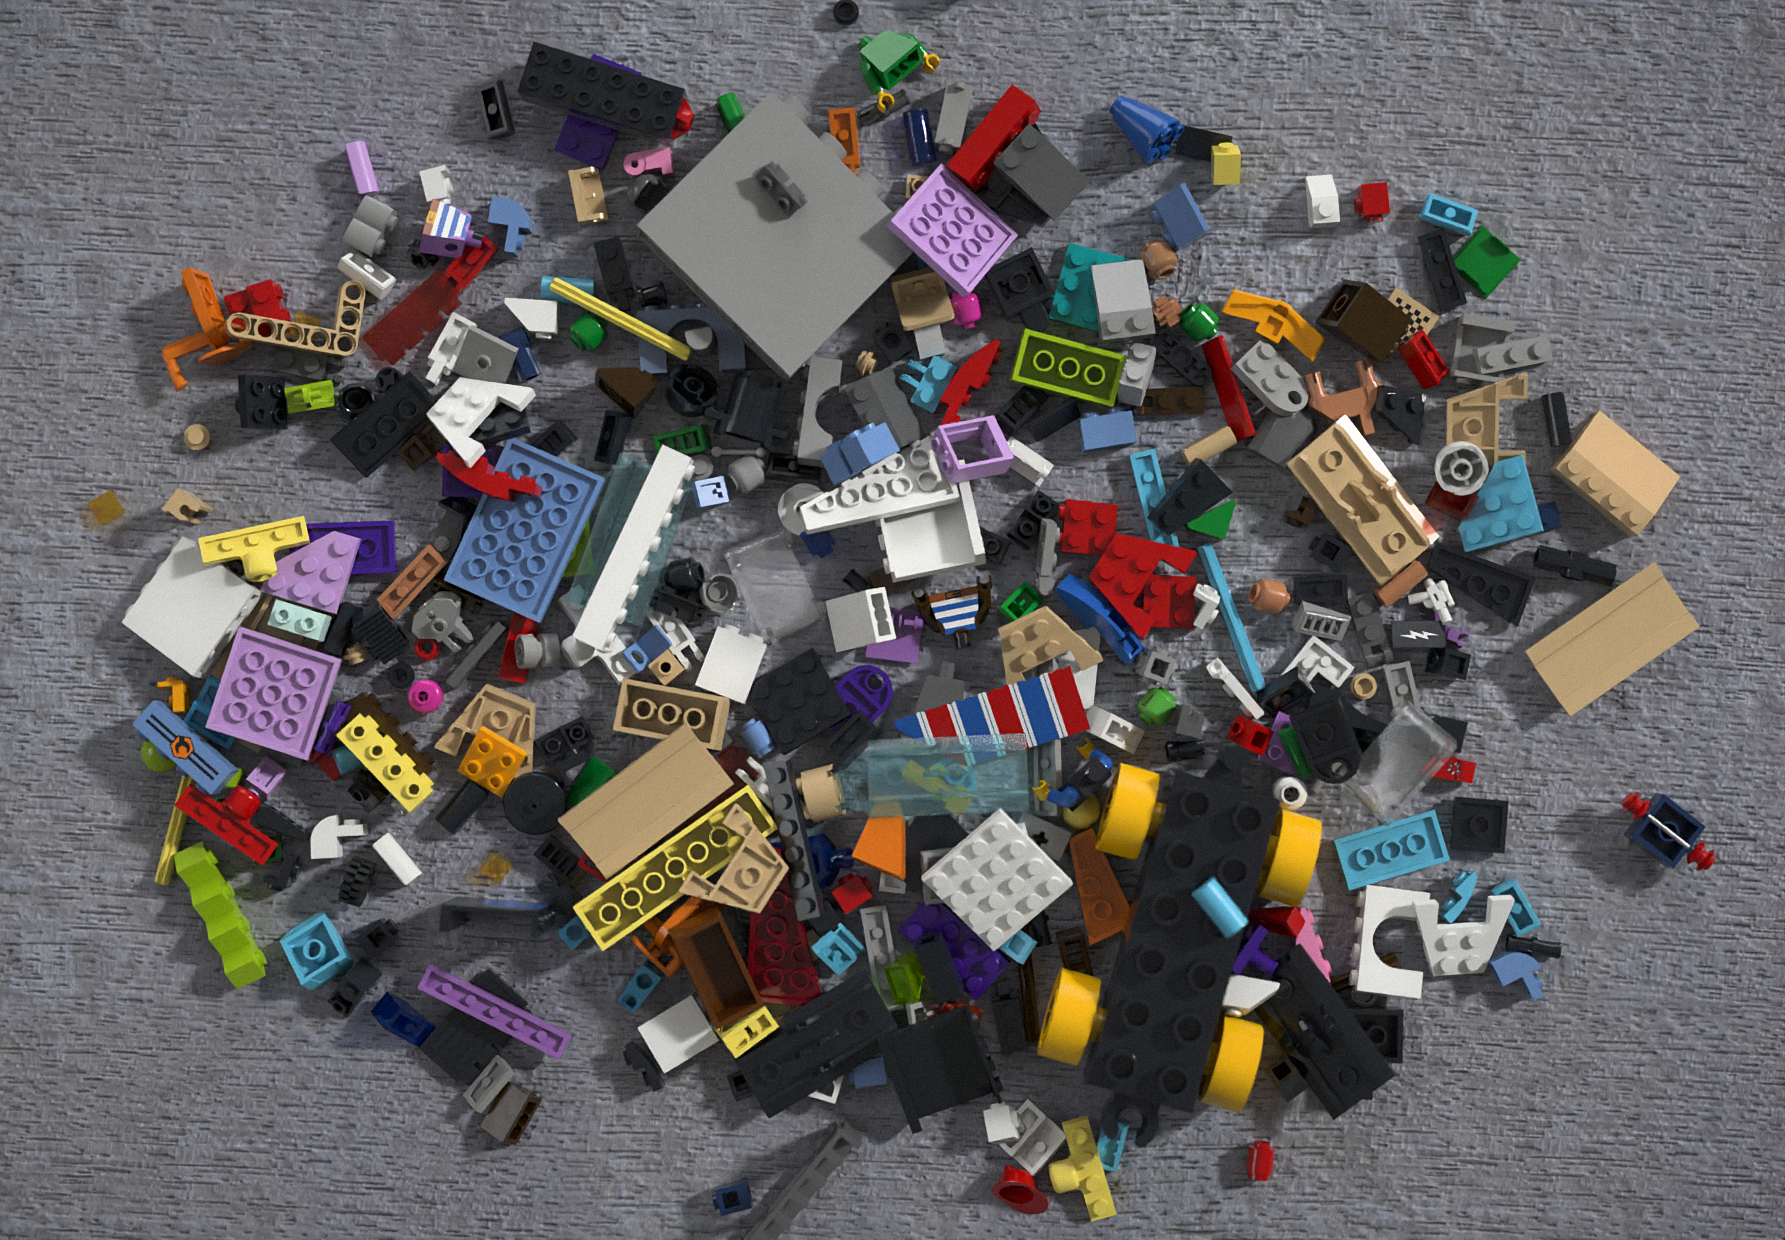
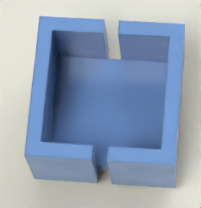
M871 423L861 428L860 431L858 429L846 435L844 439L827 446L826 448L829 452L821 455L820 459L835 485L895 454L900 449L886 423L878 426Z

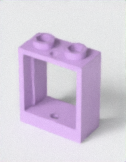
M994 415L938 426L931 440L932 449L937 453L941 461L942 471L944 474H947L951 484L1007 473L1014 460V456ZM980 437L990 459L960 465L950 443Z

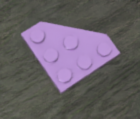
M336 531L323 536L277 561V574L273 578L263 581L261 592L338 614L361 539Z

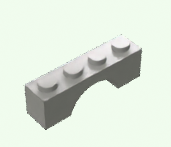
M811 357L810 365L805 364L803 380L808 381L807 390L802 389L800 405H804L803 415L798 414L797 430L801 431L800 440H795L793 455L798 456V464L824 467L820 456L829 452L826 447L832 444V435L825 432L819 426L815 413L817 407L825 398L839 393L842 360Z

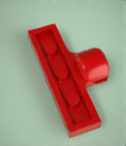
M189 784L174 804L178 809L262 866L278 845V843L249 823L251 817L260 806V800L241 786L234 787L227 798L219 803L202 793L192 784Z

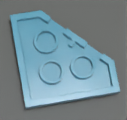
M1523 455L1496 462L1459 526L1466 553L1544 532Z

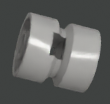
M541 633L537 638L533 634L518 635L515 640V658L520 669L535 668L537 664L542 668L557 667L560 661V644L556 633Z

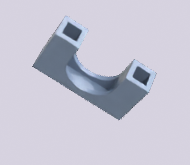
M705 303L696 304V308L685 309V305L679 304L670 305L669 310H659V306H646L643 308V311H637L639 321L668 336H671L675 329L686 323L696 322L710 327L718 340L720 372L747 371L744 341ZM639 337L640 371L646 370L652 376H669L668 352Z

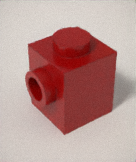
M1387 182L1361 184L1357 188V197L1354 198L1355 213H1359L1360 220H1367L1368 223L1383 222V218L1390 214Z
M1237 714L1226 737L1248 750L1263 755L1274 731L1252 719Z
M850 872L839 879L840 885L832 890L834 897L845 914L872 898L873 895L870 891L874 888L866 876L861 878L859 873L853 876Z

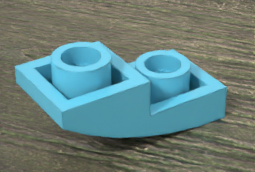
M1468 870L1465 873L1462 871L1453 879L1454 885L1450 889L1457 897H1450L1441 906L1443 910L1439 913L1446 922L1451 924L1468 903L1478 876L1475 872Z

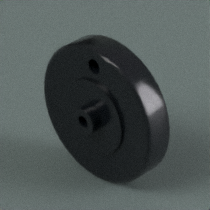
M539 771L527 772L516 777L508 786L503 800L504 813L509 823L518 831L529 835L546 834L560 824L558 819L566 813L567 795L560 782L550 774Z

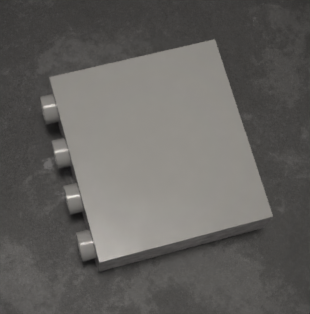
M771 91L637 224L635 235L786 383L915 252L886 227L902 207H899L893 213L879 199L885 192L879 181L864 169L855 175L841 161L847 155L842 144L828 132H824L818 138L804 124L810 117L804 106L790 94H787L780 100ZM771 161L775 165L778 163L790 177L784 183L786 187L794 182L803 194L806 195L807 203L791 217L778 207L777 202L760 186L755 178L760 170Z

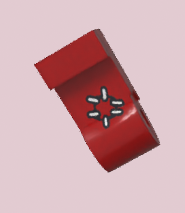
M1427 752L1423 775L1473 784L1477 763Z

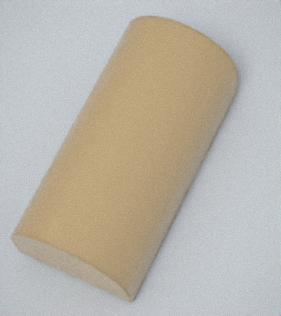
M1222 426L1181 449L1180 454L1189 467L1195 458L1202 459L1205 462L1237 444V440L1229 426Z

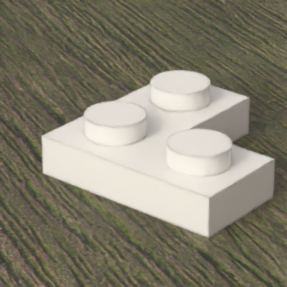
M1312 635L1281 675L1298 666L1309 683L1319 673L1332 685L1339 688L1355 667L1316 636Z

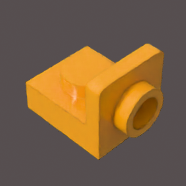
M167 677L164 682H157V688L163 692L172 691V694L169 695L170 709H173V712L179 716H186L191 708L190 685L181 680V677Z

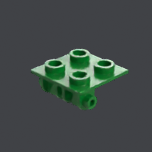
M592 756L568 794L567 802L576 806L619 772L597 757Z

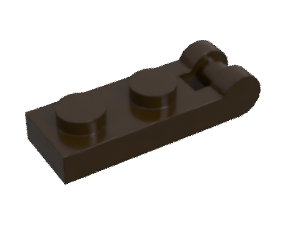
M1204 387L1146 389L1144 398L1151 397V407H1144L1143 399L1142 406L1134 405L1131 408L1133 416L1204 414Z

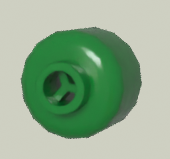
M1203 302L1190 303L1183 310V313L1180 314V327L1195 341H1202L1205 338L1210 340L1219 329L1217 327L1218 315Z
M583 313L570 326L571 335L569 338L581 351H594L607 339L608 332L605 327L608 324L604 318L598 315L593 316L590 313Z

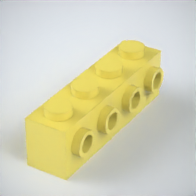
M359 714L336 736L412 814L434 793V790L431 788L434 783L424 772L420 776L415 772L413 767L416 764L406 753L400 756L395 751L398 745L387 734L382 737L376 731L379 725L369 715L364 718Z

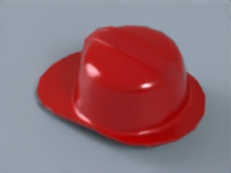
M1010 1165L1004 1167L999 1182L992 1186L991 1189L995 1197L1001 1199L1013 1209L1025 1214H1040L1045 1212L1049 1206L1047 1198L1035 1189L1032 1175L1027 1171L1019 1170Z

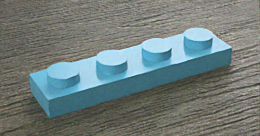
M1155 448L1130 454V464L1149 540L1179 547L1176 531L1169 536L1164 535L1147 518L1166 495Z

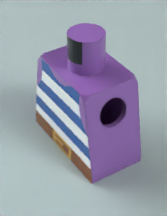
M433 199L418 252L460 258L462 257L465 245L481 248L484 233L469 229L472 219L469 213Z

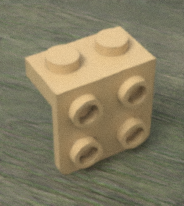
M931 267L890 277L895 303L905 331L918 330L925 326L945 323L955 317L946 290L945 280Z

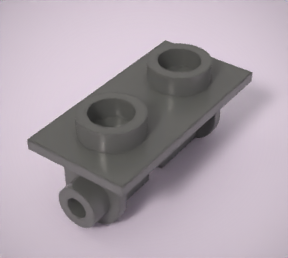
M771 161L755 176L760 186L777 202L778 207L789 217L807 203L806 195L803 194L794 182L786 187L784 183L790 177L778 163L775 165Z

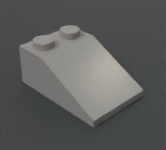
M1143 259L1090 266L1100 344L1152 338L1155 335V326Z

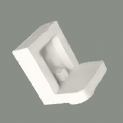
M1197 584L1193 595L1204 601V604L1195 616L1193 625L1203 629L1206 623L1211 625L1219 612L1216 610V607L1219 604L1220 596L1217 595V591L1211 586Z

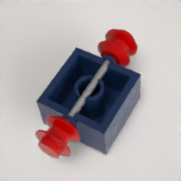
M1638 791L1634 794L1630 792L1621 802L1623 806L1622 813L1630 811L1632 813L1631 820H1634L1623 835L1664 867L1674 869L1686 853H1688L1687 863L1695 862L1697 864V871L1702 869L1708 870L1713 865L1716 859L1713 857L1715 851L1710 850L1707 852L1704 850V842L1693 844L1706 826L1666 795L1655 793L1650 800L1642 801L1639 799L1640 792Z

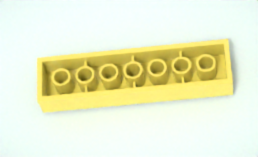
M749 785L573 906V909L602 951L684 895L679 892V889L691 871L707 879L732 861L745 841L743 836L723 824L735 803L742 808L764 837L777 830V825Z

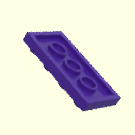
M593 54L591 57L592 60L642 75L639 71ZM568 115L554 150L557 153L604 171L619 131Z
M394 520L306 524L310 543L333 531L361 539L350 575L397 573ZM309 544L289 548V555Z
M923 901L897 930L914 946L916 939L923 937L925 933L941 931L963 981L964 990L975 1000L983 994L1011 963V960L999 949L993 951L946 903L925 905Z

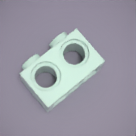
M276 599L268 625L325 642L333 617Z

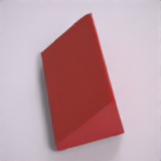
M1423 329L1417 331L1397 347V350L1423 389L1438 385L1450 372Z

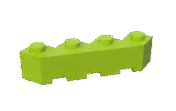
M201 841L174 854L177 873L190 888L193 907L206 922L208 939L222 956L224 973L227 978L239 989L266 976L264 965L267 963L266 958L254 941L250 932V924L247 918L242 915L234 898V890L231 884L226 881L218 864L219 859L214 849H208L204 842Z

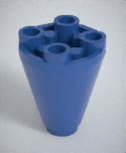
M1124 96L1117 98L1109 110L1113 115L1114 121L1141 159L1149 164L1157 158L1161 161L1164 160L1171 151L1169 147L1171 143L1184 131V126L1175 117Z

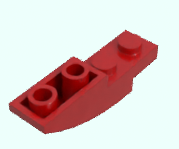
M996 339L984 346L967 360L954 375L939 402L948 407L940 426L960 422L961 417L957 414L960 407L966 408L972 395V393L968 392L969 388L979 392L981 386L987 387L992 373H989L988 370L992 363H998L1003 352L999 348L1001 341Z
M447 450L446 454L437 453L436 458L454 476L488 496L513 503L515 493L541 497L542 487L535 483L536 479L520 476V479L516 480L510 478V474L501 471H495L493 475L494 467L487 463V458L480 457L470 468L455 451Z

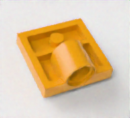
M482 726L457 771L502 798L528 752Z

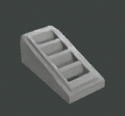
M1302 601L1292 625L1294 631L1342 641L1351 621V616ZM1308 616H1313L1310 623H1307ZM1318 617L1322 618L1319 626L1315 625ZM1331 619L1328 629L1324 628L1327 620ZM1341 621L1338 632L1333 631L1336 622Z

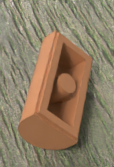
M1413 560L1383 586L1378 585L1372 590L1373 595L1387 609L1427 577L1428 573L1419 561Z

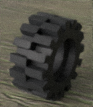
M354 856L349 863V867L346 869V874L343 876L338 900L361 907L367 892H369L376 863Z

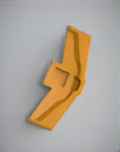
M1233 289L1220 312L1221 314L1259 323L1254 333L1276 345L1283 336L1310 362L1314 361L1325 341V338L1294 311L1291 305L1280 299L1274 300Z

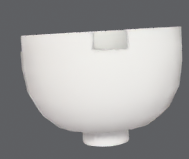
M1465 441L1452 442L1443 447L1438 453L1434 465L1436 480L1442 489L1460 496L1472 494L1480 489L1489 472L1487 459L1481 449L1471 442Z

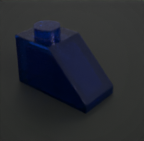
M388 991L370 1011L383 1029L418 1048L436 1028L406 1001Z

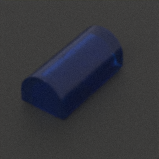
M918 108L902 113L911 166L937 162L928 109Z

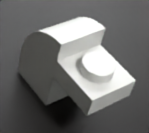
M341 814L329 816L321 820L315 826L311 835V859L342 857V836L368 834V823L360 824V819L344 820V825H342Z

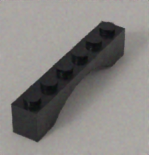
M1311 685L1315 690V694L1307 698L1304 711L1340 698L1351 727L1361 729V735L1375 738L1376 733L1386 735L1385 741L1401 744V740L1412 742L1411 747L1426 750L1427 746L1437 748L1436 753L1452 757L1453 752L1461 753L1468 722L1436 716L1425 722L1413 725L1397 726L1385 724L1359 712L1346 700L1339 690Z

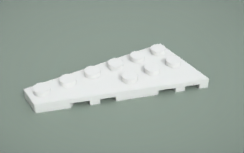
M935 431L931 432L930 436L925 439L917 440L910 444V447L902 452L895 453L864 470L858 477L852 480L848 479L835 490L825 492L800 507V515L806 535L959 502L960 495L956 483H950L947 474H944L942 471L941 461L937 453L932 449L931 440Z

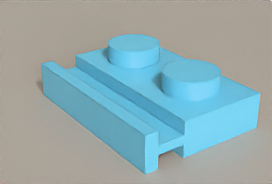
M841 922L838 924L839 928L835 932L831 930L811 947L816 955L837 975H840L858 959L857 955L863 952L865 954L867 952L863 944Z

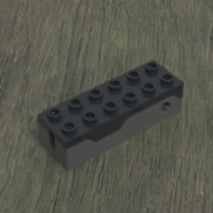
M533 41L517 90L523 101L671 148L676 138L690 131L694 119V113L688 104V96L684 88Z

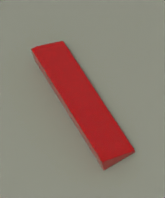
M1220 335L1203 343L1202 349L1207 364L1212 371V379L1227 425L1231 428L1238 442L1253 437L1255 430L1237 375L1230 369L1233 367V363L1224 336Z
M513 612L498 678L526 683L529 668L520 669L515 658V640L518 635L533 634L536 638L540 625L539 622Z

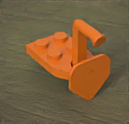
M192 267L181 271L183 276L181 283L185 292L191 297L192 304H190L192 313L195 318L199 319L204 331L169 344L162 350V358L176 392L182 391L189 384L181 374L177 359L210 346L211 352L200 356L198 361L200 364L214 366L241 356L253 346L252 341L238 339L240 344L227 345L230 343V336L225 331L224 324L226 320L209 274ZM231 323L233 331L237 333L244 331L242 325Z
M690 895V898L682 906L677 907L671 913V917L665 923L656 915L642 923L655 937L648 945L635 935L631 939L671 979L683 966V962L667 929L713 906H716L719 912H721L727 904ZM662 953L665 955L671 954L674 959L666 965L660 956Z

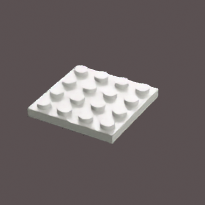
M1001 808L922 875V881L993 951L998 949L1073 885L1072 880Z

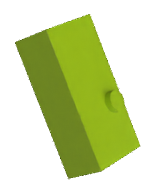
M1024 329L1021 333L1009 382L1068 398L1074 397L1075 400L1101 407L1112 408L1127 356Z

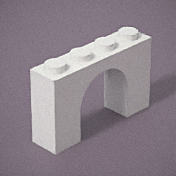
M1366 885L1362 887V891H1358L1356 905L1360 907V915L1356 917L1354 923V933H1358L1357 944L1354 943L1352 947V959H1355V969L1350 971L1349 985L1353 986L1352 992L1408 1000L1421 999L1423 972L1396 969L1385 965L1374 951L1373 935L1377 926L1385 919L1396 918L1418 921L1412 907V901L1429 900L1430 893Z

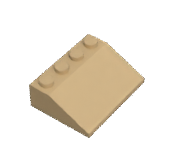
M1600 410L1597 411L1549 470V472L1629 537L1640 534L1680 478L1677 473Z

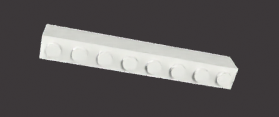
M662 445L574 631L573 638L603 652L606 647L610 649L616 638V634L613 632L618 623H623L628 612L625 609L629 599L633 600L639 589L636 583L640 575L645 576L650 566V562L647 560L651 551H657L661 542L659 534L662 528L669 526L673 516L670 511L674 504H679L683 496L684 490L681 489L685 480L689 481L693 475L695 466L692 465L694 461L691 457Z

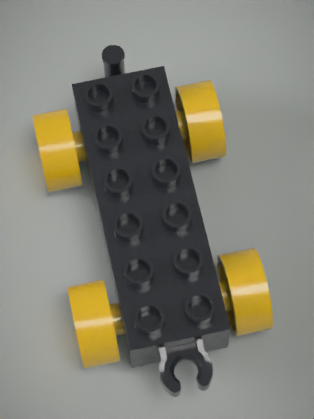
M1240 746L1222 747L1217 753V759L1203 777L1170 769L1161 802L1155 801L1159 786V773L1119 763L1112 779L1098 828L1095 849L1135 861L1145 836H1150L1149 844L1102 1008L1097 1006L1101 979L1061 967L1048 1001L1037 1048L1038 1056L1077 1066L1087 1041L1092 1042L1083 1076L1087 1084L1111 1090L1110 1097L1106 1100L1101 1114V1125L1108 1139L1116 1138L1119 1129L1117 1123L1118 1116L1126 1109H1135L1141 1114L1142 1124L1135 1132L1133 1140L1137 1147L1143 1148L1154 1139L1158 1131V1112L1161 1105L1192 1114L1198 1094V1101L1201 1103L1240 1113L1250 1094L1261 1055L1263 1026L1225 1014L1220 1015L1245 925L1236 933L1226 938L1191 894L1213 877L1246 919L1255 889L1256 895L1259 897L1297 907L1306 893L1314 870L1320 846L1322 823L1319 819L1284 809L1278 811L1281 800L1242 789L1241 770L1244 767L1247 768L1249 755Z

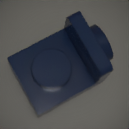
M1556 501L1537 506L1544 531L1562 526Z

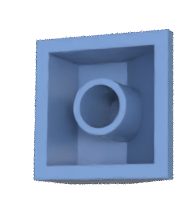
M1185 183L1179 185L1152 205L1153 211H1151V215L1155 223L1162 225L1165 234H1163L1164 240L1176 252L1203 239L1209 231V227Z

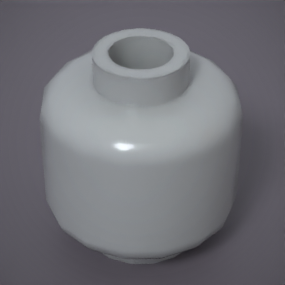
M744 455L728 466L726 478L734 491L749 493L764 483V472L767 470L760 458L755 459L751 455Z

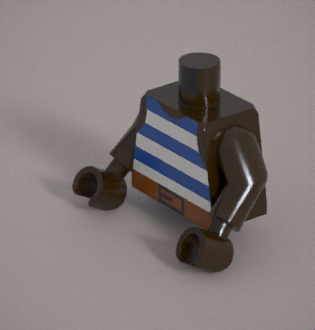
M990 575L987 583H981L980 576H977V586L934 595H928L925 587H922L924 594L921 597H916L914 591L911 592L915 604H917L921 618L933 632L941 633L942 636L953 634L956 649L970 647L971 641L968 631L979 629V625L985 622L991 607V589L993 584Z

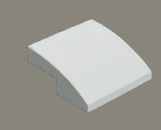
M1027 1099L1017 1110L1021 1118V1127H1018L1020 1140L999 1145L1011 1157H1014L1032 1176H1036L1067 1140L1064 1131Z

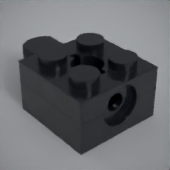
M1031 247L992 266L984 277L1006 321L1020 315L1026 329L1042 333L1049 324V316L1043 303L1052 300L1055 293Z

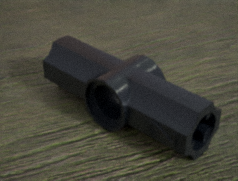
M1538 545L1533 558V567L1559 573L1561 577L1575 581L1585 580L1608 587L1612 586L1617 572V565L1589 558V555L1572 550L1562 551L1543 545Z

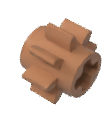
M1163 295L1152 303L1155 307L1152 309L1153 318L1159 327L1166 324L1169 329L1181 321L1178 316L1183 311L1174 297L1167 299Z

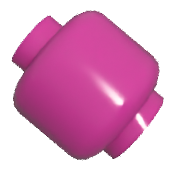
M957 291L952 293L950 302L955 317L951 322L955 325H962L963 329L977 326V321L984 315L980 295L971 291L964 298Z
M419 680L410 687L408 702L416 712L422 714L433 713L443 705L444 691L436 681Z

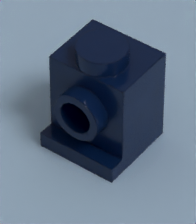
M747 1178L717 1186L715 1194H712L715 1210L720 1209L721 1216L753 1207V1199ZM729 1192H735L737 1198L735 1200L728 1199L727 1194Z

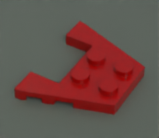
M1116 533L1090 574L1089 580L1106 600L1113 605L1124 621L1136 632L1137 636L1144 641L1156 618L1133 604L1160 561L1185 574L1196 557L1197 552Z

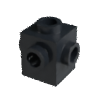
M363 768L351 778L353 783L347 790L352 795V798L368 813L391 794L369 770L365 771Z

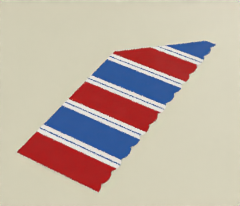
M1067 666L1065 669H1057L1052 673H1044L1040 677H1031L1027 681H1018L1014 685H1005L1001 689H992L989 693L983 692L976 697L969 696L963 701L956 700L952 704H943L939 708H931L926 712H918L914 716H905L901 720H894L895 726L899 731L963 767L972 766L1091 729L1070 666Z

